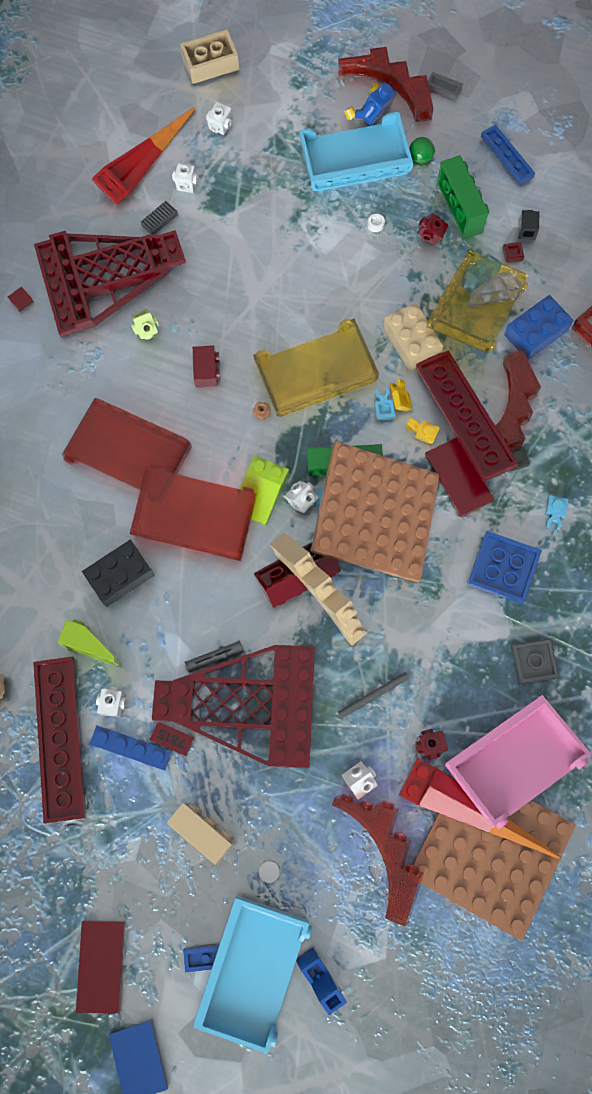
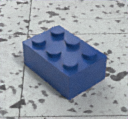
M549 294L509 323L504 336L528 361L569 331L574 320Z

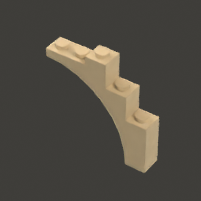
M283 533L270 544L276 556L300 579L326 610L351 646L367 634L356 616L357 611L352 602L337 590L330 576L315 564L307 550L286 533Z

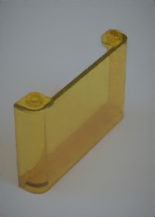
M469 249L429 317L427 327L487 354L489 351L493 352L498 342L495 339L520 292L524 293L527 288L528 282L525 281L528 274Z
M355 318L342 321L337 328V332L273 355L265 350H260L253 355L255 365L278 417L286 416L368 386L379 378V372Z

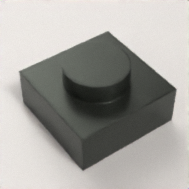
M524 447L511 450L518 462V467L511 471L530 465Z

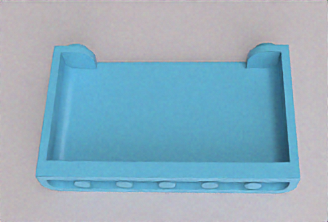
M399 112L387 113L382 118V124L316 136L315 130L310 128L299 130V138L311 187L314 191H323L408 174L412 170L413 161Z
M236 895L193 1028L268 1054L270 1046L274 1047L278 1033L274 1032L275 1024L301 944L304 939H309L312 926L309 925V920Z

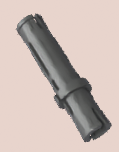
M239 640L224 647L223 645L219 646L217 650L185 661V666L188 673H191L223 659L226 661L231 656L243 653L244 650Z

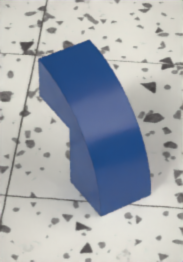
M313 947L296 959L301 972L311 984L320 1004L328 1015H331L347 1003L332 975Z

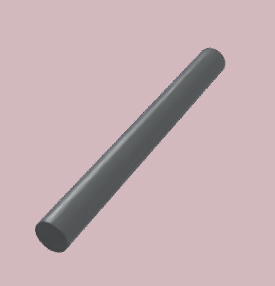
M404 672L338 711L340 718L346 717L410 679L408 674Z

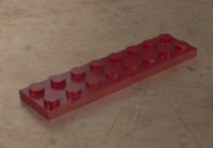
M449 350L417 363L416 370L482 482L517 468L518 462Z
M74 657L33 662L43 824L86 818Z

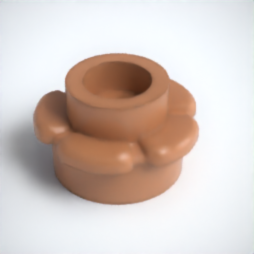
M266 402L256 403L253 408V414L258 419H266L271 413L269 404Z

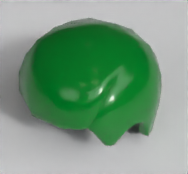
M426 137L416 138L409 147L412 161L420 164L428 163L435 153L432 141Z

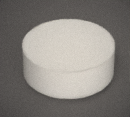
M380 214L370 215L367 222L369 230L372 232L383 230L385 226L384 217Z
M266 861L259 868V876L266 883L276 881L280 875L279 866L273 861Z

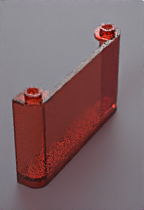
M94 398L62 452L63 460L68 464L73 465L74 463L78 464L81 462L141 490L146 500L155 503V501L162 503L192 445L186 438L101 399Z
M150 464V468H145L129 534L242 561L258 495L251 488L243 487V490L161 471V467Z

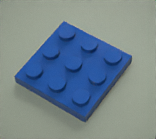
M486 531L467 585L523 605L542 550Z

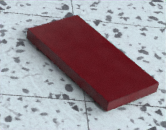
M457 437L425 452V457L433 471L439 474V481L460 518L494 502V497L485 482H482Z
M82 921L76 1013H120L125 921Z

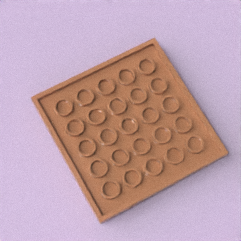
M335 441L331 451L310 552L413 582H420L439 474Z
M532 800L508 817L509 820L556 852L560 857L576 826L574 823ZM438 813L407 876L523 941L561 858L552 857Z

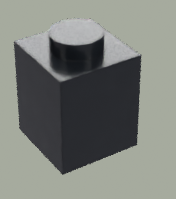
M522 210L518 224V239L536 240L539 232L540 211Z

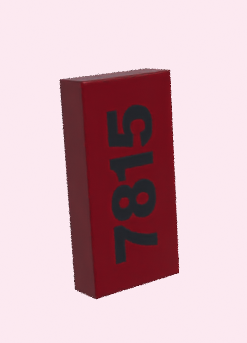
M157 722L149 740L187 757L195 738Z

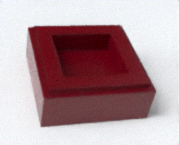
M521 242L503 244L502 248L506 263L524 260L525 256Z
M22 286L8 296V299L19 312L33 302V299Z

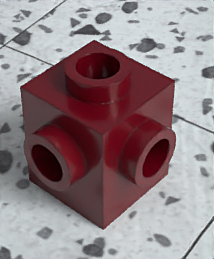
M431 213L420 220L417 234L425 241L434 245L443 239L449 224L439 216Z
M433 729L421 731L422 735L418 736V741L415 742L417 753H421L422 758L428 757V760L439 758V753L448 751L443 730L433 732ZM428 742H432L433 747H430Z

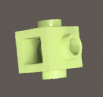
M148 309L131 315L134 322L131 326L135 335L139 334L141 339H150L158 333L156 327L159 324L156 317L151 316Z

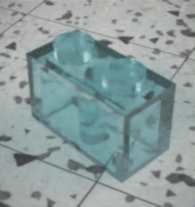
M487 253L466 270L461 287L472 295H477L497 278L502 262Z

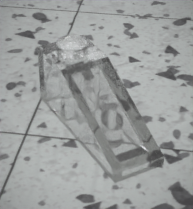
M515 271L498 273L471 293L468 307L518 299L523 286Z

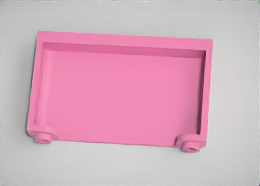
M541 695L449 760L445 766L492 828L497 826L500 829L509 822L507 820L509 816L576 767L580 770L588 764L587 758L591 753L545 697Z

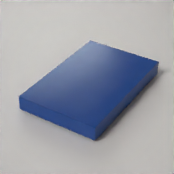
M152 1019L109 1034L122 1094H156L168 1089Z

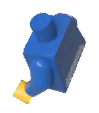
M378 82L374 83V87L369 88L371 94L361 109L355 111L353 106H351L348 110L344 111L347 119L350 120L354 117L363 119L371 126L390 108L396 96L394 89L386 83H382L380 86Z

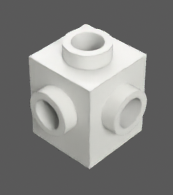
M216 102L213 109L207 114L209 129L224 135L226 130L230 129L232 125V108Z
M178 163L177 169L173 171V181H175L177 191L194 193L195 185L198 183V173H196L195 166Z
M300 480L284 496L291 506L301 513H305L319 498L315 493V487L311 483H304Z
M108 686V690L102 689L101 694H98L96 705H98L97 713L121 718L122 709L126 708L127 697L118 687Z
M362 761L341 775L357 799H360L378 786L374 779L376 777L375 772L370 766L366 768Z

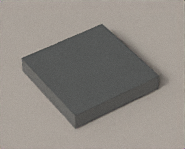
M551 639L511 645L519 685L560 678Z

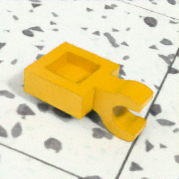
M397 379L398 385L390 383L395 409L409 412L413 409L410 394L405 391L404 380Z
M409 418L405 429L417 433L416 439L432 446L440 427L425 420L419 424L415 419Z

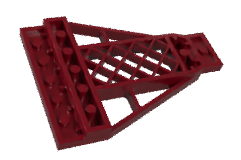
M65 230L49 235V240L34 244L60 337L97 326L170 273L169 268L186 263L176 230L160 235L149 234L142 237L66 233ZM71 242H96L98 250L74 256ZM99 243H117L105 248H100ZM135 250H141L138 256L132 253ZM145 253L147 254L148 260L142 258ZM118 255H124L121 261L115 258ZM129 257L135 260L132 266L126 263ZM107 259L104 266L98 263L101 260ZM112 262L118 264L115 271L109 268ZM139 262L146 265L143 271L136 268ZM90 264L87 271L81 268L83 265ZM95 267L101 269L98 276L92 273ZM122 267L129 270L126 275L119 273ZM79 272L84 274L82 279L80 278ZM105 272L112 274L109 280L102 278ZM88 277L95 279L92 285L85 283ZM139 285L116 301L114 295L116 291ZM108 293L111 294L114 304L92 318L88 300Z
M273 645L173 681L155 680L152 721L174 722L269 767L310 768L315 646ZM269 652H275L272 680L246 678L247 660ZM243 662L242 677L239 679L204 677V675ZM195 683H201V684L195 689ZM208 684H221L214 691L208 686ZM227 684H228V685H241V686H239V687L233 692V691L227 686ZM205 685L212 693L202 700L197 695V692ZM246 685L260 687L253 693ZM225 686L231 692V695L222 701L216 693ZM266 686H273V693ZM243 687L251 694L244 702L236 696ZM265 688L271 696L262 703L255 695ZM195 694L201 703L193 709ZM215 696L221 704L212 711L205 703ZM234 696L240 705L231 712L225 704ZM254 697L260 706L251 713L245 704ZM271 699H272V712H270V711L265 707V705H266ZM204 705L210 713L201 721L195 712ZM224 706L230 714L221 722L214 713ZM244 707L250 715L243 722H240L234 714ZM261 708H264L270 716L260 723L254 715ZM193 715L197 718L198 721H192ZM213 715L218 722L206 721ZM232 716H233V717L236 719V721L238 722V723H225V722H226L227 720H229ZM252 717H253V718L255 719V721L258 723V724H245V723H246L250 718H252ZM271 719V725H266V723ZM200 727L238 729V746L236 747L202 731ZM244 729L270 731L268 760L259 758L241 749L242 732Z

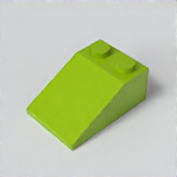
M254 455L244 476L232 511L267 525L290 477L289 469Z
M73 619V622L66 620L57 643L67 650L122 667L121 661L89 630V626L76 619Z

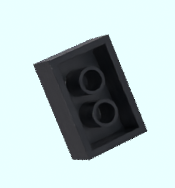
M131 539L81 571L100 601L106 607L155 576Z

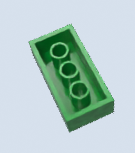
M461 155L441 161L437 185L463 239L483 233L489 208L482 200L481 191L477 190L474 177L470 175L466 161H463Z

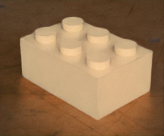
M227 29L180 44L183 61L192 84L239 70L238 54Z
M417 302L384 317L383 329L408 371L415 369L417 363L441 354L443 346Z
M182 803L168 820L167 824L214 865L219 864L235 843L231 841L234 837L226 830H218L216 828L218 824L209 816L204 818L200 814L202 810L194 803Z

